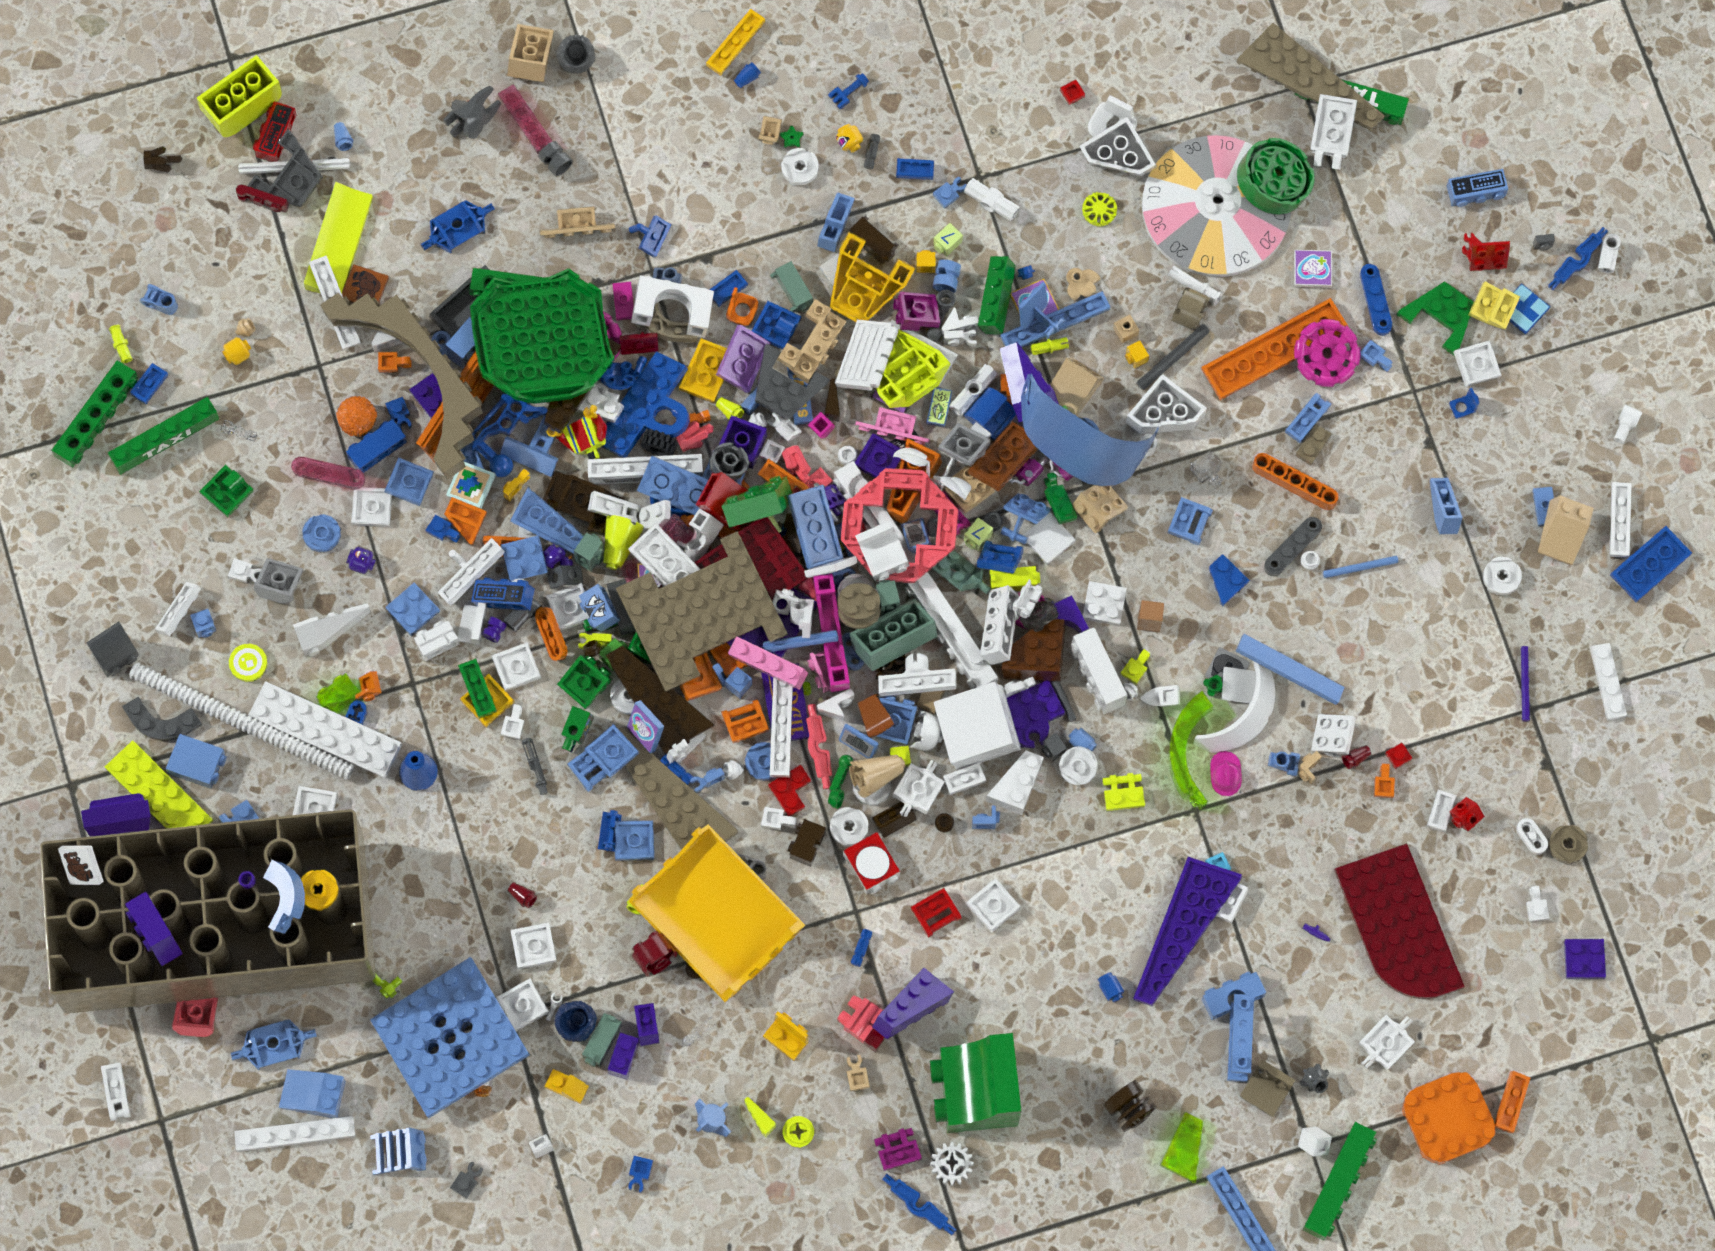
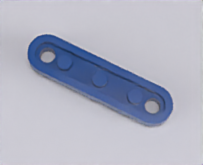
M1366 264L1360 271V279L1372 327L1376 334L1385 336L1392 329V320L1379 269L1373 264ZM1370 270L1373 272V274L1369 275L1367 271ZM1384 322L1386 326H1381L1380 323Z

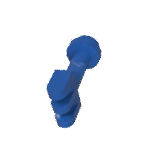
M863 73L857 74L855 76L857 80L843 91L836 87L828 94L830 98L836 96L833 99L835 104L841 101L837 105L839 109L850 103L847 98L848 95L861 85L864 88L867 86L869 80Z

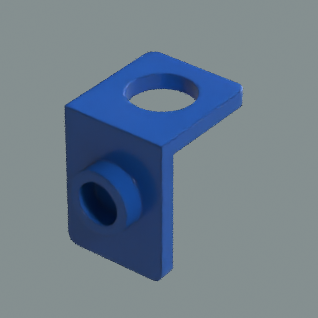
M1469 388L1466 396L1450 401L1449 405L1455 418L1458 419L1475 413L1480 402L1473 388ZM1464 403L1466 405V410L1464 412H1458L1456 410V404Z

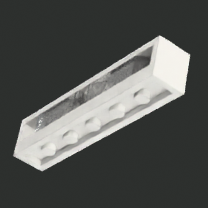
M702 454L655 456L703 476ZM651 456L587 460L588 480L596 485L639 483Z

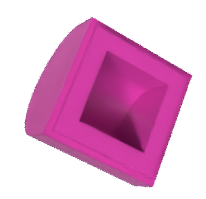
M822 412L808 424L821 439L827 437L835 427Z

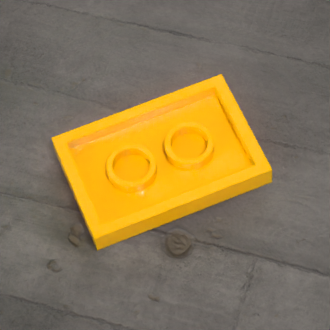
M701 338L690 361L688 370L679 386V390L714 403L724 382L716 373L727 348Z

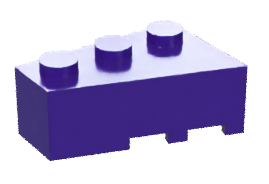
M147 892L125 903L129 910L126 912V915L131 923L134 921L137 923V926L134 927L139 937L144 935L146 940L142 942L148 952L151 950L154 952L161 966L183 954Z

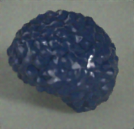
M572 1001L559 1007L555 1015L554 1025L558 1034L565 1040L572 1042L585 1041L590 1037L596 1026L597 1015L589 1004L583 1001Z

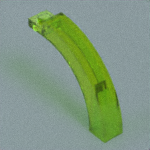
M1203 691L1194 696L1181 711L1171 734L1168 751L1170 774L1182 799L1189 795V801L1194 807L1197 806L1199 810L1206 807L1208 801L1196 786L1189 773L1186 761V745L1193 728L1213 709L1212 703Z

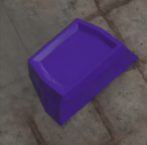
M140 793L94 800L89 804V809L81 811L83 827L90 837L148 831L150 826L148 800H144L143 795Z

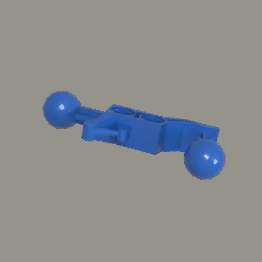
M503 394L482 422L474 429L472 433L474 437L472 450L474 452L477 450L490 462V471L495 473L496 477L508 476L513 470L511 458L506 454H497L484 441L488 437L498 434L510 436L519 421L528 424L529 420L533 418L535 419L541 415L545 416L547 408L544 406L534 407L527 404V402L515 400L508 394ZM503 404H506L507 406L497 421L484 428L478 438H476L474 435L491 419ZM519 404L522 409L520 412H513L511 410L512 406ZM504 420H509L511 422V426L509 428H503L501 426V422Z

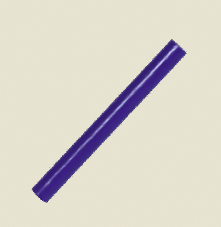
M1521 646L1523 722L1530 721L1528 646Z

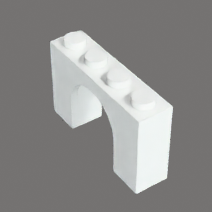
M640 275L631 323L650 327L654 305L664 299H673L681 302L689 312L687 335L705 338L714 291Z

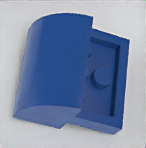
M988 387L963 416L973 425L977 422L991 433L990 439L995 440L1016 416L1014 407L1006 401L1007 398L1003 394Z

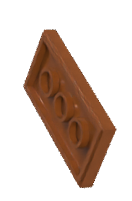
M1012 422L989 446L985 455L978 458L968 469V474L999 492L1038 448L1035 447L1026 435L1024 428Z

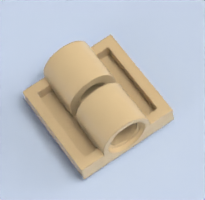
M969 465L952 476L960 478L971 485V491L966 500L948 487H943V490L955 506L965 514L995 492V489L968 474V469L971 467Z

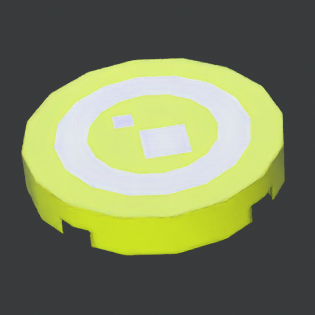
M242 644L236 647L229 658V668L233 676L244 682H252L261 678L268 666L264 651L254 644Z

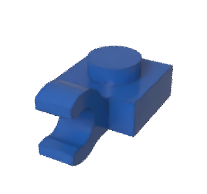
M436 514L426 528V533L441 541L447 537L457 543L461 537L459 532L451 529L452 523Z

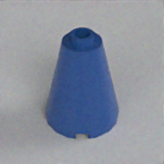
M411 751L400 764L399 777L401 782L411 790L428 789L437 779V765L433 758L427 754Z

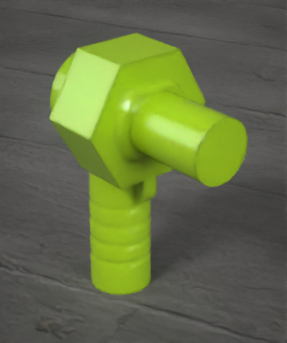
M377 974L375 979L372 980L377 986L381 987L379 992L386 999L388 997L392 999L397 994L395 988L403 982L397 976L392 982L388 983Z

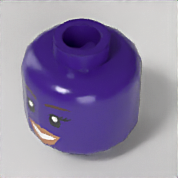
M359 546L351 549L346 561L349 564L350 570L360 574H366L368 569L373 570L376 562L373 559L372 551Z

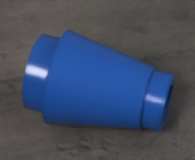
M751 62L749 65L746 64L733 81L741 89L759 78L761 72Z

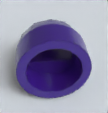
M245 871L240 874L238 881L242 887L250 889L255 885L256 878L251 872Z

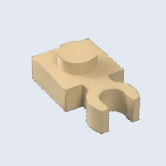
M857 1055L858 1062L855 1064L851 1063L850 1057H847V1065L852 1069L846 1072L850 1092L870 1088L866 1067L860 1068L862 1063L860 1055Z

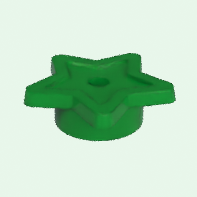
M790 126L787 132L780 133V136L785 141V148L789 146L800 147L799 139L804 135L803 132L795 131L794 127Z

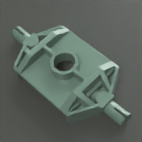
M954 550L932 568L960 591L976 590L979 588L987 595L991 590L982 580L984 569L976 568Z

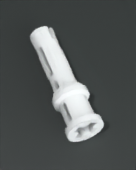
M1175 265L1169 271V277L1207 295L1213 307L1220 301L1223 292H1218L1211 288L1210 284L1201 283Z

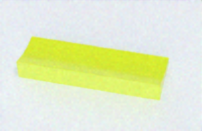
M335 181L311 261L327 256L342 294L373 195ZM309 265L304 280L305 290L320 293Z

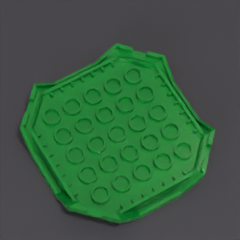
M569 268L550 277L511 282L493 277L483 293L470 306L472 335L482 378L515 400L537 404L575 398L590 391L614 362L603 314L601 289L590 282L588 284L580 278V275Z

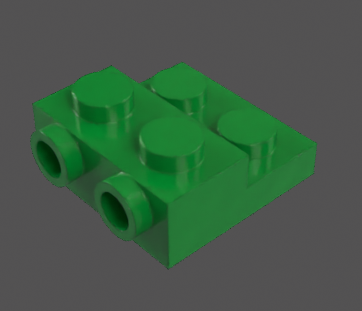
M580 655L557 685L584 709H588L613 679L610 677L611 672L605 667L599 668L596 665L597 660L594 657Z

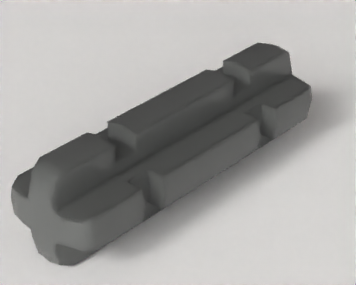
M878 134L870 135L864 161V168L872 170L874 168L880 142V135Z

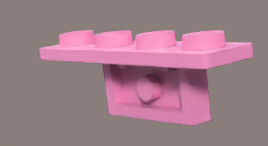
M879 407L875 425L859 421L855 423V425L859 426V430L870 432L871 428L878 430L877 434L888 437V434L891 433L896 435V439L906 441L907 438L914 439V442L924 446L925 442L930 443L928 438L912 435L917 416Z

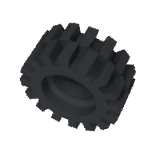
M648 429L645 432L641 442L643 449L657 456L673 455L678 445L675 438L653 429Z

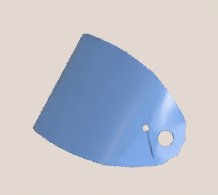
M1032 373L1027 375L1021 395L1022 420L1026 435L1035 447L1070 475L1087 484L1110 486L1127 481L1146 455L1145 453L1148 452L1147 450L1150 449L1159 426L1151 438L1135 442L1112 438L1055 403L1040 389Z

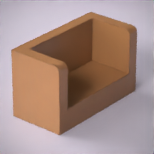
M1141 600L1137 630L1160 632L1164 603Z

